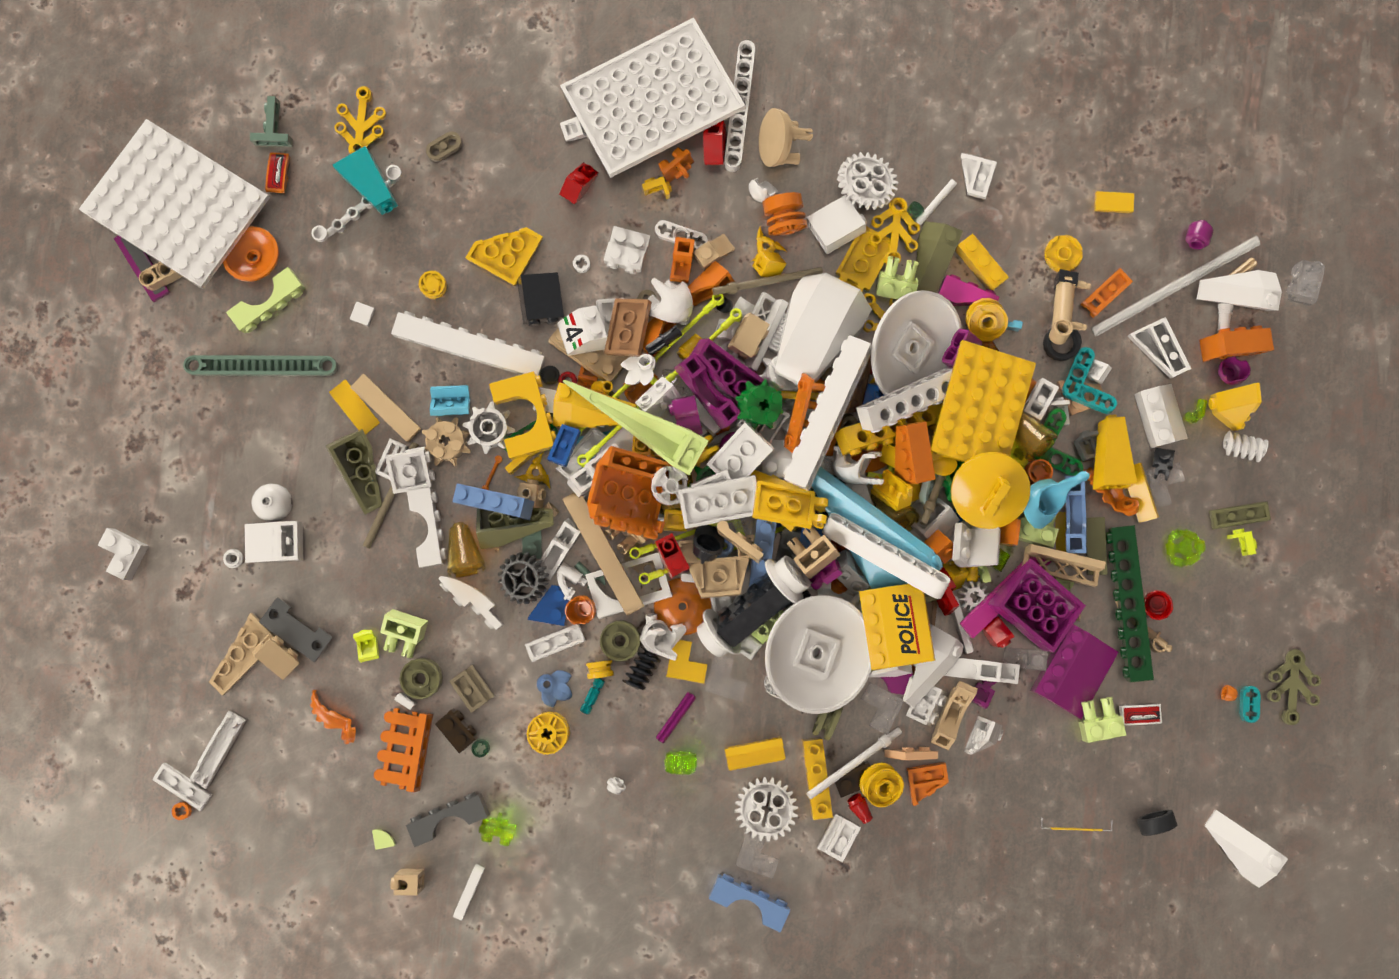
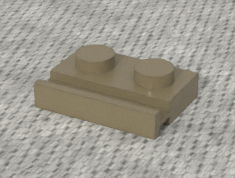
M471 665L449 681L471 713L495 696L474 665Z

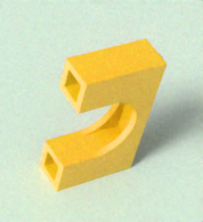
M533 371L490 383L491 394L496 405L516 399H525L533 403L537 411L536 423L529 432L504 439L509 459L514 460L551 449L557 435L550 427L553 421L550 412L547 413L545 409L548 403L545 394H541L540 387L543 384L540 375L536 376V373Z

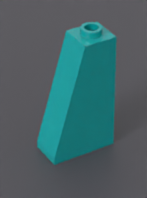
M366 146L332 164L340 176L381 215L389 213L399 206L373 155Z

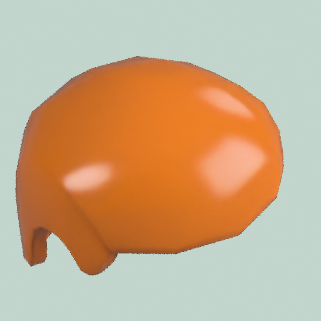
M584 595L573 597L565 607L566 618L574 625L587 624L596 614L594 601Z

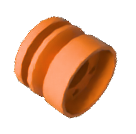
M782 193L771 196L762 202L765 216L771 217L766 221L767 226H770L768 228L769 235H789L807 227V220L804 219L805 213L797 212L804 206L801 193Z

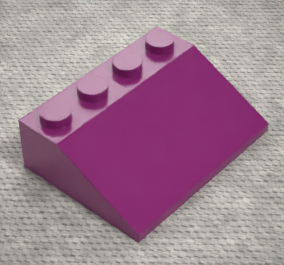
M1029 559L997 590L988 603L991 608L1041 650L1053 653L1086 606L1032 559Z
M1073 624L1054 653L1051 652L1030 691L1082 720L1084 712L1081 702L1093 700L1119 652Z

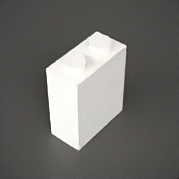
M847 195L842 196L807 217L808 227L826 254L831 253L866 232L867 221L864 215H859L856 204L852 205V199L846 200Z

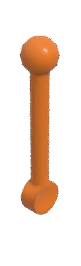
M500 455L495 457L496 462L485 485L481 489L489 490L488 486L496 468L503 460Z

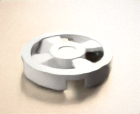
M672 466L660 468L652 479L651 489L653 496L664 505L680 503L678 490L689 488L686 481L688 480L687 475ZM667 470L669 472V478H667L665 474ZM662 486L663 492L657 493L656 487ZM675 493L677 498L670 501V494Z

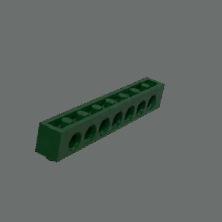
M1135 525L1108 528L1106 541L1107 544H1110L1111 551H1108L1109 562L1113 565V570H1111L1110 574L1112 582H1115L1116 589L1113 590L1114 601L1118 602V609H1115L1116 620L1120 622L1118 638L1122 640L1123 646L1120 647L1121 659H1124L1125 667H1122L1123 677L1127 679V682L1154 680ZM1119 541H1123L1126 544V549L1123 552L1117 547ZM1122 560H1126L1129 564L1126 571L1120 568ZM1125 579L1131 582V587L1128 590L1122 587V582ZM1128 598L1133 601L1131 609H1127L1124 605L1125 600ZM1131 617L1136 621V625L1133 628L1127 626V620ZM1132 637H1136L1138 640V645L1134 648L1129 644ZM1135 656L1140 658V665L1137 667L1132 665V659Z

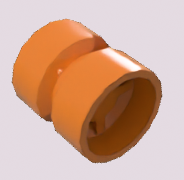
M1044 459L1028 463L1024 468L1030 485L1039 480L1051 479L1053 476L1052 465Z

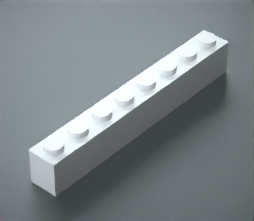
M404 311V314L398 312L391 333L396 338L520 375L534 371L536 376H539L546 361L541 351L532 349L531 352L526 351L521 345H506L504 340L495 338V341L487 339L488 336L481 333L473 335L469 333V330L461 327L456 330L451 328L452 325L445 322L436 324L433 323V319L428 317L416 318L414 313Z
M851 335L848 336L847 340L843 341L841 345L842 352L833 363V372L825 380L824 386L826 387L824 392L819 394L816 401L818 405L808 418L809 425L801 433L799 447H795L792 453L793 460L785 468L784 479L787 482L807 491L810 490L870 358L871 343Z

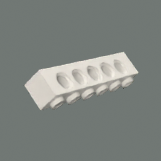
M953 368L940 370L857 407L862 430H868L871 433L879 432L882 430V427L894 425L901 418L912 417L914 412H922L927 410L930 405L943 403Z

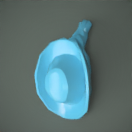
M1081 471L1074 477L1064 479L1058 483L1052 479H1043L1030 486L1029 501L1023 511L1028 522L1037 529H1042L1052 522L1066 503L1067 494L1071 488L1088 480L1090 474L1086 471Z

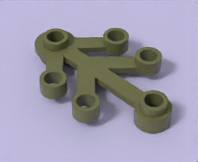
M1296 649L1290 650L1285 656L1286 662L1277 670L1271 671L1268 676L1271 682L1279 683L1283 678L1282 675L1290 670V677L1275 690H1271L1267 694V698L1271 702H1278L1281 699V695L1289 689L1288 709L1282 713V720L1288 725H1295L1300 720V715L1296 711L1298 690L1306 698L1307 704L1316 706L1320 703L1319 696L1312 694L1300 680L1299 670L1307 678L1310 686H1319L1321 678L1310 671L1305 665L1304 653ZM1295 656L1299 658L1297 663L1293 660ZM1275 673L1278 675L1277 680L1273 679ZM1313 677L1317 679L1315 684L1312 683ZM1273 693L1277 694V698L1275 700L1272 699ZM1312 696L1315 697L1314 703H1311L1310 701ZM1291 714H1294L1295 719L1293 721L1290 720Z

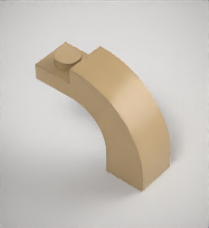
M961 681L958 682L956 687L952 688L939 715L931 743L947 750L950 749L956 740L963 715L976 696L978 688Z

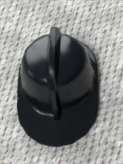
M703 525L695 530L693 554L701 559L700 564H703L705 561H714L723 552L725 539L718 534L716 527Z

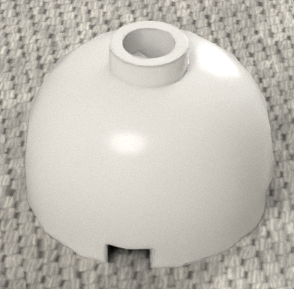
M278 484L263 485L252 496L251 504L253 511L259 518L265 521H280L289 514L292 508L290 493L286 488Z

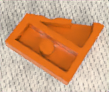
M945 762L906 768L913 806L918 805V802L923 798L932 795L938 788H942L949 783Z

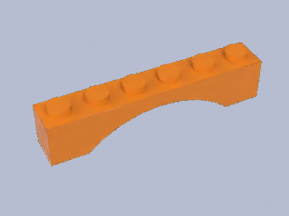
M714 261L688 285L694 306L712 298V288L735 282L729 271L717 261ZM655 317L652 318L647 324L642 351L645 354H649L645 348L646 345L657 339L659 334H664L677 323L663 321Z

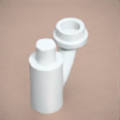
M565 562L561 564L557 571V581L565 595L564 600L570 601L576 591L573 590V587L568 588L565 579L574 585L579 584L582 587H585L587 580L582 577V573Z

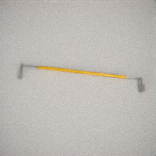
M1041 818V826H1042L1041 829H1052V830H1082V831H1112V830H1113V827H1112L1113 820H1111V830H1103V829H1080V828H1043V822H1042V821H1043V818Z

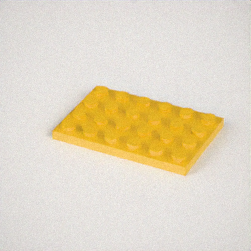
M962 340L931 442V452L962 462L987 452H997L1010 456L1036 363Z

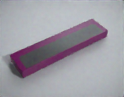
M120 236L114 238L139 279L142 271L153 266L147 253ZM150 277L147 284H150L154 277ZM165 285L154 291L144 287L154 303L171 293Z

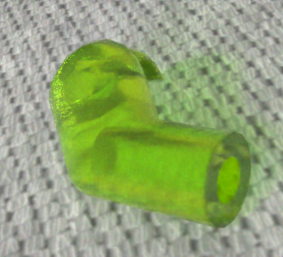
M1198 399L1196 410L1187 412L1185 420L1196 423L1204 418L1207 400Z

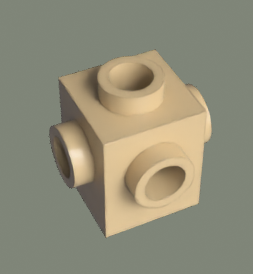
M527 479V483L520 482L517 496L535 501L533 508H543L546 498V485L539 484V480Z

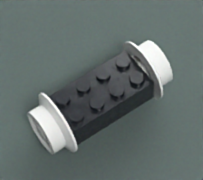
M784 556L778 562L772 559L766 560L765 568L767 573L763 575L761 581L757 584L753 583L745 594L738 595L730 606L723 607L719 613L711 609H706L703 612L704 622L697 627V633L704 646L717 657H722L727 652L735 655L741 652V641L790 602L796 603L804 599L802 593L810 587V582L792 558Z

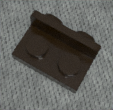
M453 708L435 725L460 754L478 737L476 736L477 731L471 724L468 726L465 723L464 715L459 710Z
M863 761L835 782L841 798L860 790V778L864 771L870 767L868 761Z

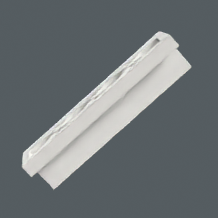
M762 292L752 314L757 317L761 316L763 321L770 324L767 329L769 333L759 343L758 347L760 349L755 357H748V359L742 362L737 358L738 354L733 352L732 356L752 371H757L789 303L783 299H775ZM765 299L771 302L769 309L766 311L763 308Z

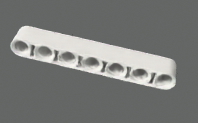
M749 40L742 41L738 47L734 87L744 102L746 109L731 116L729 119L724 161L725 168L729 172L738 171L742 162L755 57V45ZM749 49L751 53L746 55L742 53V50ZM742 67H746L749 69V71L743 73L739 69ZM744 85L747 89L740 91L737 87ZM740 122L742 126L736 128L733 126V123ZM738 140L740 145L732 146L730 142ZM735 158L738 163L731 165L728 160Z
M831 513L822 530L826 537L933 598L941 599L951 581L944 573L839 514Z

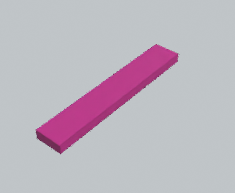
M1029 556V559L1034 560L1038 565H1040L1036 557ZM1052 561L1047 562V563L1045 564L1046 567H1047ZM1022 563L960 622V625L970 638H974L998 615L988 603L997 590L1022 567Z

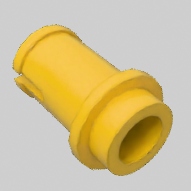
M978 566L966 567L969 571L967 582H977L978 578H980Z

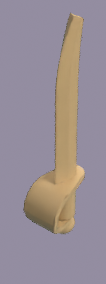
M1131 617L1128 619L1130 623H1132L1134 626L1136 625V621L1134 618ZM1148 627V635L1152 639L1150 642L1152 652L1161 653L1165 650L1171 652L1173 648L1159 636L1161 632L1156 633ZM1155 643H1157V644H1158L1160 647H1162L1163 649H1162V650H1158V649L1155 647Z

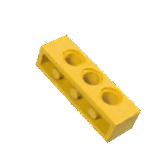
M821 737L802 739L808 791L828 778L823 739ZM829 787L810 799L813 820L833 818Z

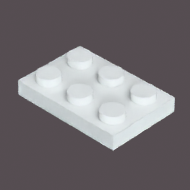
M746 421L707 465L715 473L727 469L731 479L750 476L775 448Z

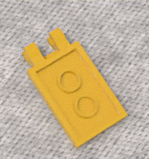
M866 226L864 234L853 240L835 273L840 276V280L860 289L861 292L863 289L869 292L885 263L884 258L889 252L890 238L884 237L877 246L871 245L869 243L870 236L878 232ZM873 237V240L875 242H878V239L876 237Z
M758 480L755 488L752 518L811 529L812 525H814L818 529H823L827 516L815 514V509L819 512H825V508L828 506V499L815 497V491H807Z

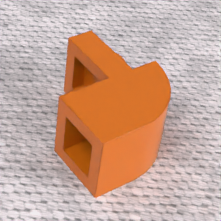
M675 238L670 281L680 283L683 281L689 284L695 239Z

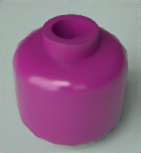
M1205 220L1192 222L1188 227L1185 238L1186 242L1193 249L1207 247L1211 242L1213 227Z

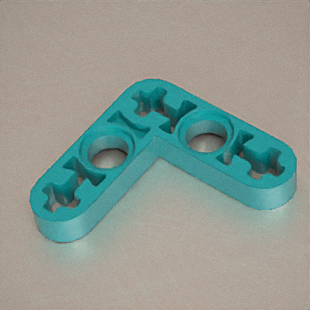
M1083 347L1075 357L1062 387V394L1069 400L1101 413L1110 414L1117 406L1115 397L1084 384L1095 353L1091 348ZM1087 353L1088 358L1086 359L1084 365L1080 364L1083 359L1082 355ZM1080 369L1084 375L1076 377L1073 374V370ZM1072 382H1076L1074 391L1069 393L1068 388H1070ZM1092 393L1095 399L1087 401L1084 398V394ZM1101 397L1099 404H1095L1098 398ZM1106 401H1109L1111 405L1108 408L1105 407Z

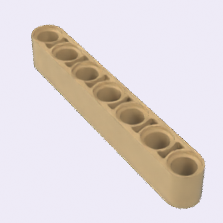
M574 492L563 498V502L626 615L628 616L643 608L644 604L599 525L594 524V519L590 518L584 496L582 495L579 498Z

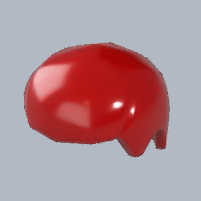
M1155 590L1148 593L1144 598L1146 615L1151 619L1163 620L1168 618L1173 611L1172 599L1164 591Z

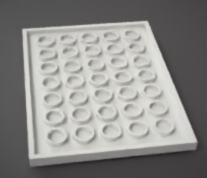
M694 18L560 85L610 178L746 109L744 102Z
M146 119L79 210L198 287L204 289L270 197Z

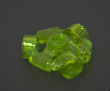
M1175 529L1167 535L1168 543H1165L1166 554L1169 555L1171 564L1181 568L1186 565L1191 566L1205 552V542L1197 537V533L1188 529ZM1183 535V540L1180 543H1173V541ZM1192 541H1194V549L1196 553L1192 551ZM1176 553H1181L1186 557V560L1176 557L1174 555Z

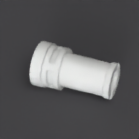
M1218 304L1219 320L1217 331L1230 328L1231 315L1234 309L1233 304Z

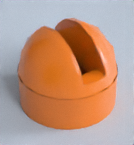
M1225 685L1221 692V699L1225 701L1237 699V690L1232 686Z

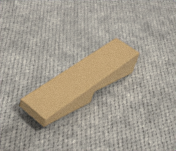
M362 374L350 387L406 442H409L421 430L365 374Z

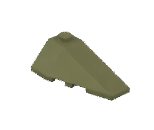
M924 222L917 239L916 261L919 262L915 278L918 279L917 291L937 293L962 235V230L944 223Z
M363 429L343 436L326 445L327 451L364 515L381 507L382 503L372 446Z
M477 508L476 534L481 549L501 547L554 525L553 509L533 508L531 518L527 520Z

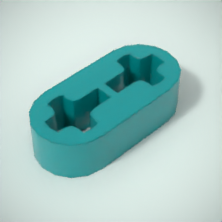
M1245 686L1240 691V717L1243 721L1255 723L1260 718L1261 694L1259 689L1254 686ZM1250 689L1251 692L1254 693V696H1252L1251 698L1246 696V693L1250 692ZM1246 712H1254V716H1250L1249 719V716H1246Z

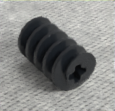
M643 647L641 648L644 650V653H637L641 659L633 660L637 666L629 667L633 673H626L629 680H622L637 690L646 689L643 682H650L647 676H653V672L650 669H657L654 662H661V659L656 654L649 652Z

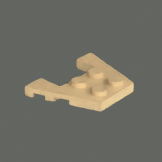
M745 535L746 541L753 545L754 535ZM693 540L678 541V545L690 567L689 571L701 599L741 595L750 559L749 556L738 549V556L716 558L714 561H705L703 564H700L701 559L698 560L693 554Z

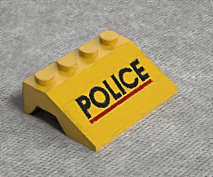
M910 584L859 591L872 670L936 661L923 591Z

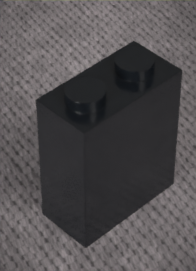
M558 272L519 276L517 284L523 324L538 326L540 323L547 322L548 325H554L564 318Z

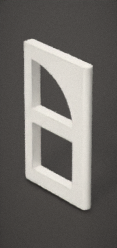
M659 552L621 564L631 583L629 567L653 560L656 570L664 569ZM602 570L585 575L599 619L624 611L618 600L606 595L598 586L595 578L604 575ZM666 574L659 577L662 590L639 596L644 605L672 597L673 594Z

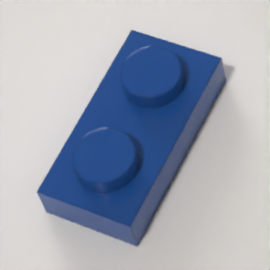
M562 424L547 460L567 467L581 431Z

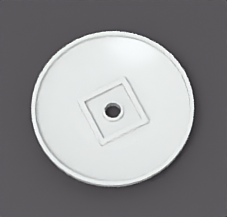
M931 291L908 293L895 301L881 318L872 342L871 366L875 382L884 395L940 370L949 368L942 362V358L947 348L951 345L954 334L958 329H962V325L956 309L944 296ZM913 343V350L910 352V346Z
M811 596L796 602L778 618L767 640L765 667L769 682L781 700L799 711L822 714L843 707L861 691L871 673V663L863 614L854 605L834 596ZM819 648L820 654L818 657L814 658L813 651L814 649Z

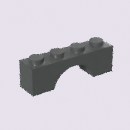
M475 792L464 796L465 800L458 802L456 799L447 803V807L440 810L437 807L428 811L429 815L422 817L420 814L410 818L411 822L406 827L414 847L433 840L436 837L437 826L443 818L456 816L465 820L469 825L487 818L490 814L482 793L478 795Z

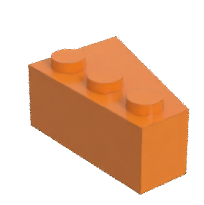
M1262 325L1250 327L1249 330H1246V327L1235 328L1234 331H1230V328L1220 329L1218 334L1199 340L1203 362L1216 358L1221 360L1233 356L1258 355L1274 350L1271 328H1262Z
M913 422L896 426L894 474L908 484H918L936 479L927 422Z

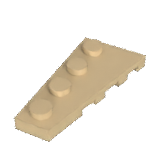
M253 613L249 614L246 623L240 629L237 638L229 647L228 653L220 662L209 681L222 696L259 661L254 657L253 649L269 633L273 637L275 636L269 629L259 623L260 620Z

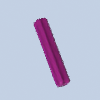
M687 692L656 736V739L661 743H665L695 701L696 697L692 693Z

